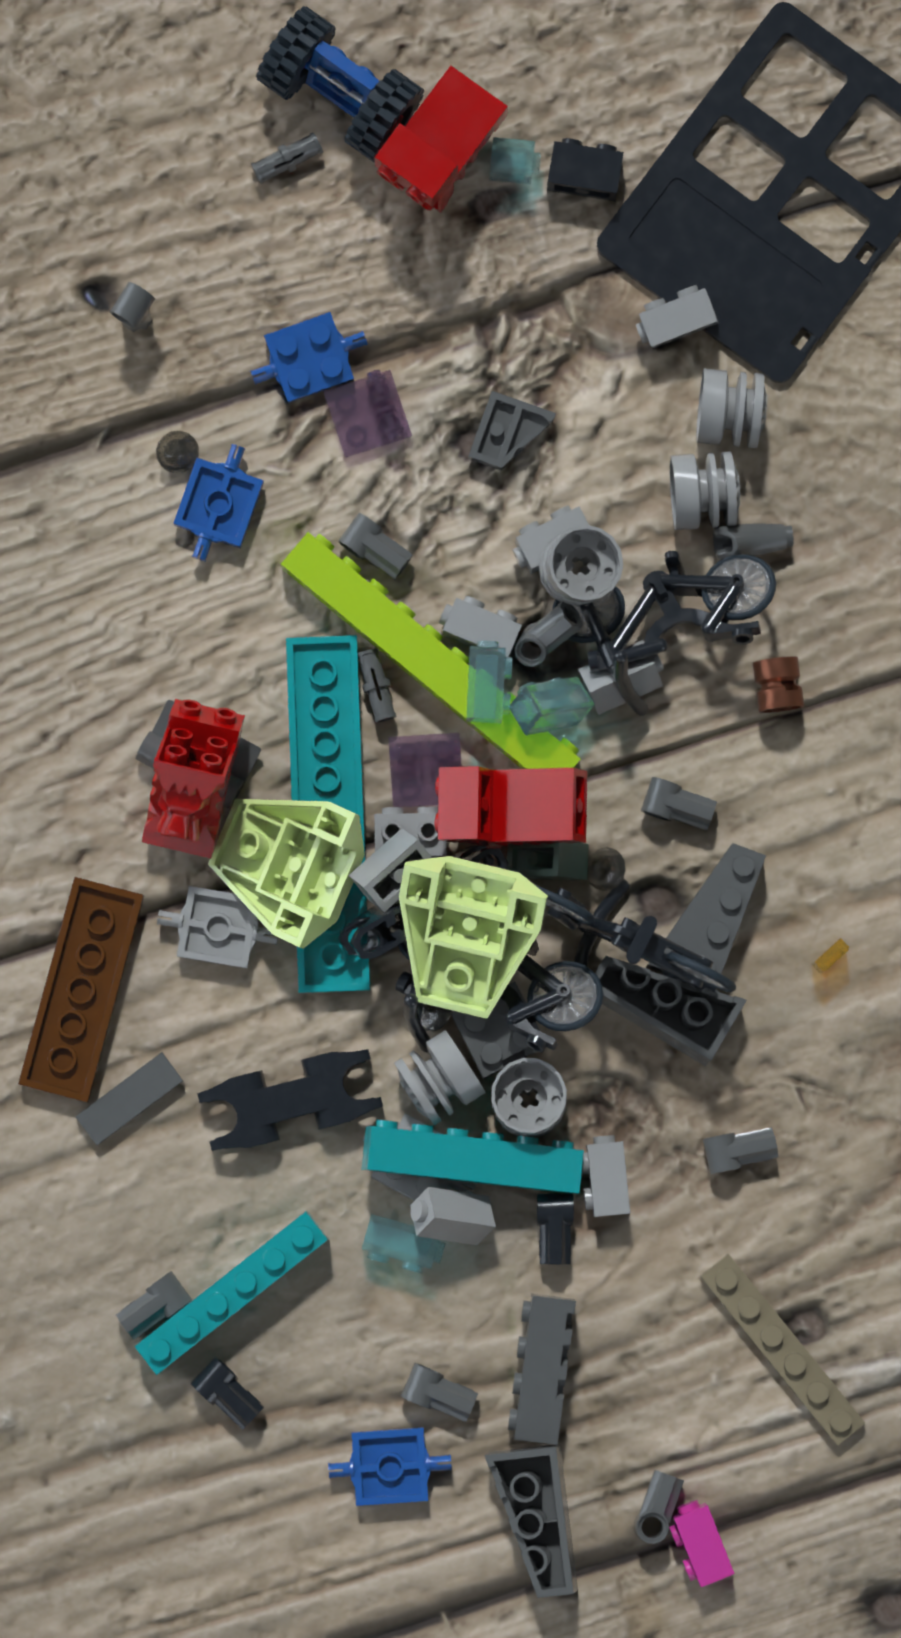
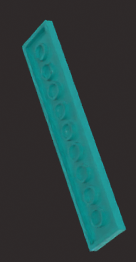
M357 635L286 638L291 798L293 801H327L360 816L365 853ZM354 882L337 922L305 948L297 946L298 993L370 991L369 959H361L358 955L347 954L338 940L342 929L349 922L367 911V898ZM358 928L353 929V930L349 933V936H348L349 944H350V941H351V939H352V937H353V934L355 933V931H356ZM367 933L361 938V946L367 942Z

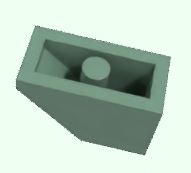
M523 843V846L508 844V866L506 870L519 872L527 879L587 880L589 844L541 843L539 845Z

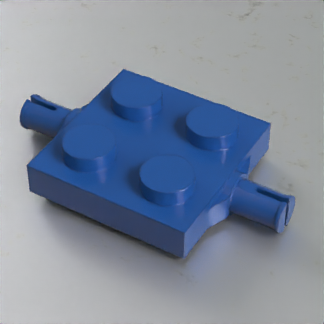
M331 312L264 335L270 352V364L250 372L252 377H255L253 378L255 385L275 378L282 386L287 402L290 403L354 380L348 362V351L367 346L368 343L363 331L343 338L336 329Z
M231 444L225 463H212L196 458L173 523L174 526L191 531L199 537L191 557L197 560L200 559V561L206 562L212 542H223L241 549L264 484V480L247 475L239 468L246 449L241 446L238 448L236 444Z
M424 1427L352 1432L353 1452L350 1462L328 1463V1470L343 1469L342 1471H329V1479L351 1477L355 1487L356 1506L428 1501L427 1482L430 1471L452 1470L451 1463L437 1464L439 1462H451V1454L429 1457L425 1447Z

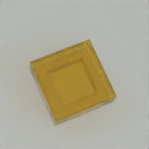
M841 938L838 939L812 965L819 973L825 972L849 950V946Z

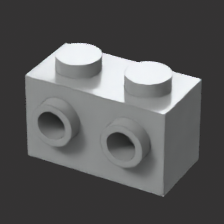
M401 807L382 808V814H374L375 851L403 828L419 840L432 858L447 856L446 841L438 840V833L434 825L438 807H418L417 813L403 814V808Z
M401 828L348 876L372 904L382 912H385L399 900L404 864L408 861L430 859L432 857L418 839Z

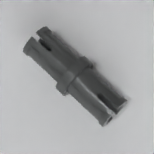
M312 132L310 135L288 146L282 144L277 147V152L255 163H251V167L258 181L262 184L264 181L286 170H289V172L296 170V165L318 154H322L323 150L316 135Z
M378 648L358 653L365 682L362 688L364 693H368L375 723L397 717L388 689L391 686L390 679L385 678ZM371 671L375 672L382 697L381 701L378 699Z

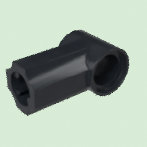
M537 1194V1226H540V1264H571V1226H573L574 1222L573 1194Z
M215 1356L193 1379L191 1385L212 1405L216 1404L243 1430L260 1413L264 1406L237 1381L239 1378Z

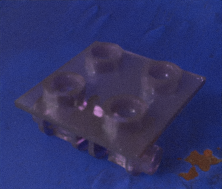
M374 370L367 373L366 378L323 391L345 458L412 437L391 370L385 372Z
M459 732L388 737L393 807L438 805L435 782L437 777H439V767H462Z

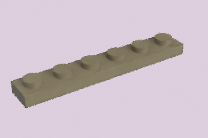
M726 1254L700 1276L837 1446L865 1424L864 1420L729 1254Z

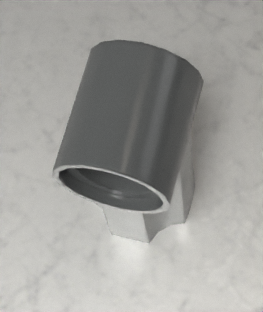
M128 282L110 310V313L132 332L140 329L146 330L152 322L149 309L155 298L142 287Z
M358 513L338 540L339 544L361 560L365 558L394 580L403 572L413 557V554L386 536L384 530L361 513Z
M562 602L538 622L527 625L515 647V655L519 662L529 667L540 665L551 651L582 628L583 622L579 612L571 604L568 605ZM529 641L535 642L540 648L533 647Z
M652 777L641 812L666 821L673 819L707 831L717 801L682 790L680 785Z
M772 1127L737 1135L729 1133L703 1139L710 1174L742 1168L741 1165L757 1163L779 1157Z
M170 1271L148 1287L144 1295L131 1302L116 1316L126 1332L135 1340L164 1317L168 1319L191 1302L192 1298L173 1272Z
M414 1363L401 1394L402 1398L428 1409L433 1407L465 1422L478 1396V1393L472 1389L447 1380L443 1374L418 1363Z
M654 1470L640 1512L634 1520V1531L639 1539L650 1544L660 1543L665 1539L684 1480ZM651 1516L658 1518L661 1524L659 1533L653 1537L645 1536L641 1528L643 1521Z

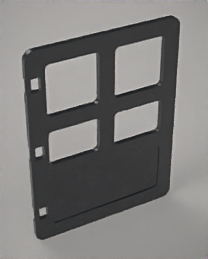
M787 2L777 3L772 7L597 239L599 254L659 299L664 298L665 303L678 299L677 292L694 285H697L698 290L705 288L719 323L705 328L703 331L775 383L787 382L901 232V185L891 198L883 199L829 160L825 154L867 97L876 98L901 117V84L792 4ZM785 35L791 36L843 74L847 79L846 84L805 137H798L741 94L743 87L781 37ZM722 117L729 118L781 156L785 161L784 166L759 199L755 201L748 199L693 157V153ZM806 179H812L869 222L867 230L842 262H834L778 220L780 211ZM867 243L876 250L866 264H863L855 257ZM804 329L811 334V337L802 349L799 350L791 342L799 331Z

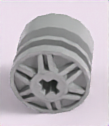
M703 369L697 416V443L720 445L724 430L726 429L732 431L733 446L739 447L742 431H748V448H757L759 437L765 427L768 395L764 385V374L755 373L752 389L746 388V372H740L736 387H729L727 370Z
M731 451L722 452L721 468H716L714 453H708L705 469L702 470L698 469L694 454L670 456V494L675 530L698 529L701 521V512H708L712 528L719 526V511H723L727 527L736 526L737 513L740 506V482Z
M588 525L570 528L551 540L542 552L539 563L541 583L549 595L561 603L564 602L574 606L591 603L612 591L620 580L623 569L621 549L613 536L601 528ZM580 560L584 564L581 567L582 572L575 575L571 571L574 568L573 562L575 563Z
M446 1030L426 1042L431 1056L426 1062L414 1050L409 1053L417 1065L412 1071L408 1069L402 1058L394 1063L398 1069L400 1083L417 1110L431 1120L433 1125L441 1122L440 1117L433 1108L439 1103L442 1104L449 1116L454 1113L449 1101V1097L453 1094L462 1103L467 1105L486 1093Z
M521 1058L510 1062L497 1074L492 1085V1107L497 1121L507 1132L516 1136L538 1138L549 1134L560 1124L566 1111L567 1089L561 1074L551 1064L538 1058ZM532 1092L537 1094L536 1102L538 1105L536 1107L533 1105H529L527 1108L522 1107L523 1099L521 1095L523 1093L528 1096Z

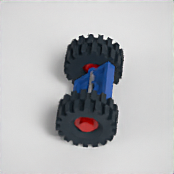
M303 6L301 10L295 12L293 18L290 17L286 26L281 28L277 38L270 44V49L264 54L263 62L257 69L259 70L256 73L257 80L285 100L291 99L295 92L298 93L303 84H307L354 117L352 125L346 132L345 143L375 163L374 157L399 123L405 126L418 109L425 90L396 69H392L390 73L384 76L382 81H379L368 68L358 66L348 59L341 49L336 46H330L331 40L335 36L336 27L307 6Z

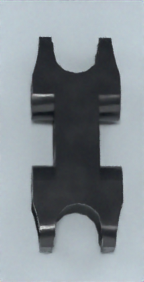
M473 845L452 856L477 863L483 858L485 865L493 866L494 859L491 855H494L498 862V868L506 869L508 866V862L500 848ZM398 900L385 912H382L374 905L349 922L342 929L338 937L345 952L349 955H358L361 959H372L404 942L406 935L400 901ZM358 928V929L355 931V933L353 934V937H352V939H351V941H350V944H349V941H348L349 933H350L353 929ZM367 933V942L361 946V938Z
M369 1049L353 1052H329L303 1059L301 1063L305 1077L267 1087L263 1070L229 1078L211 1089L197 1093L199 1103L226 1101L233 1105L237 1112V1124L233 1131L209 1141L211 1150L252 1148L278 1141L280 1137L276 1123L314 1113L318 1130L351 1122L359 1116L383 1107L381 1097L354 1099L347 1094L343 1087V1078L348 1069L371 1060Z

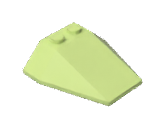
M235 799L208 865L274 936L300 948H305L337 922L353 885V880L348 875L361 865L365 856L360 816L327 801Z
M452 856L406 862L403 869L399 901L418 1002L487 1019L542 929L548 896L519 872Z

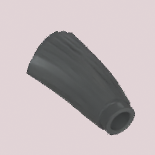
M753 523L736 524V526L730 527L718 526L713 529L714 553L718 560L733 555L746 554L756 556L792 547L794 544L791 525Z

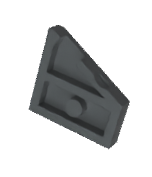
M492 391L468 459L502 471L554 421L556 413Z

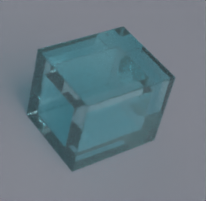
M493 137L489 180L531 184L532 174H539L541 153L534 152L535 141Z

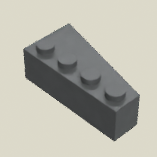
M732 843L666 938L713 961L711 969L722 974L766 855ZM666 947L664 953L668 954L673 950ZM648 963L646 965L647 967L662 972L661 968L651 963Z
M609 956L604 957L595 971L602 984V1004L704 1066L713 1059L747 1001L737 996L732 997L720 993L718 990L715 993L708 989L699 990L689 983ZM590 980L583 993L595 999V987Z
M531 1293L530 1301L523 1300L521 1322L528 1324L526 1337L519 1336L517 1358L523 1359L522 1373L515 1372L512 1389V1394L519 1395L517 1409L510 1408L508 1430L514 1431V1440L558 1445L564 1399L563 1387H565L568 1368L567 1354L572 1338V1314H575L576 1307L575 1299Z
M561 1444L488 1452L484 1455L486 1462L491 1469L496 1483L495 1486L500 1499L503 1501L510 1526L518 1541L521 1555L537 1598L574 1594L578 1590Z

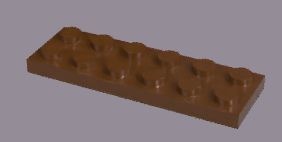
M74 877L19 1078V1085L89 1103L144 900L143 894Z

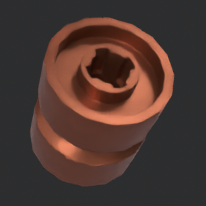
M777 657L753 662L755 683L761 686V689L756 693L759 713L784 712L804 707L802 687L796 684V680L800 678L798 657Z

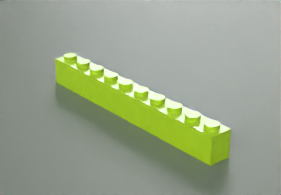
M307 532L283 560L281 568L284 572L374 647L378 648L380 652L521 769L576 768L580 763L581 759L576 755L579 749L564 737L560 741L549 733L552 727L538 715L531 718L522 710L525 705L511 692H508L506 695L502 694L494 687L498 682L483 669L478 673L468 665L470 661L468 656L455 646L452 650L448 649L440 642L443 636L429 624H426L424 628L413 619L416 614L401 601L397 605L386 597L389 591L375 579H372L370 582L364 579L359 574L362 569L349 557L345 556L342 560L334 554L332 550L335 546L324 536L318 534L314 537Z

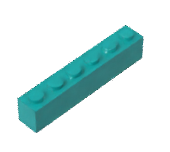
M377 1120L376 1126H368L365 1130L361 1170L569 1194L580 1193L584 1150L573 1149L574 1142L553 1140L552 1147L538 1145L539 1138L523 1136L517 1137V1143L503 1141L504 1134L482 1132L481 1139L468 1137L469 1130L447 1128V1134L433 1133L434 1126L412 1124L411 1130L397 1129L398 1122Z
M305 1211L134 1347L154 1373L158 1375L329 1240V1238L309 1212Z

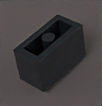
M564 138L562 142L554 141L547 191L616 202L624 152L617 151V147L608 144H597L596 148L583 146L581 141L571 138Z

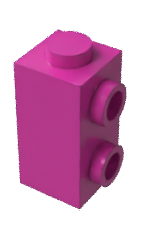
M693 1500L677 1507L679 1513L672 1516L675 1525L669 1528L676 1546L684 1545L688 1555V1559L683 1560V1564L690 1582L697 1579L700 1587H704L734 1575L735 1573L706 1502L699 1505L698 1500Z

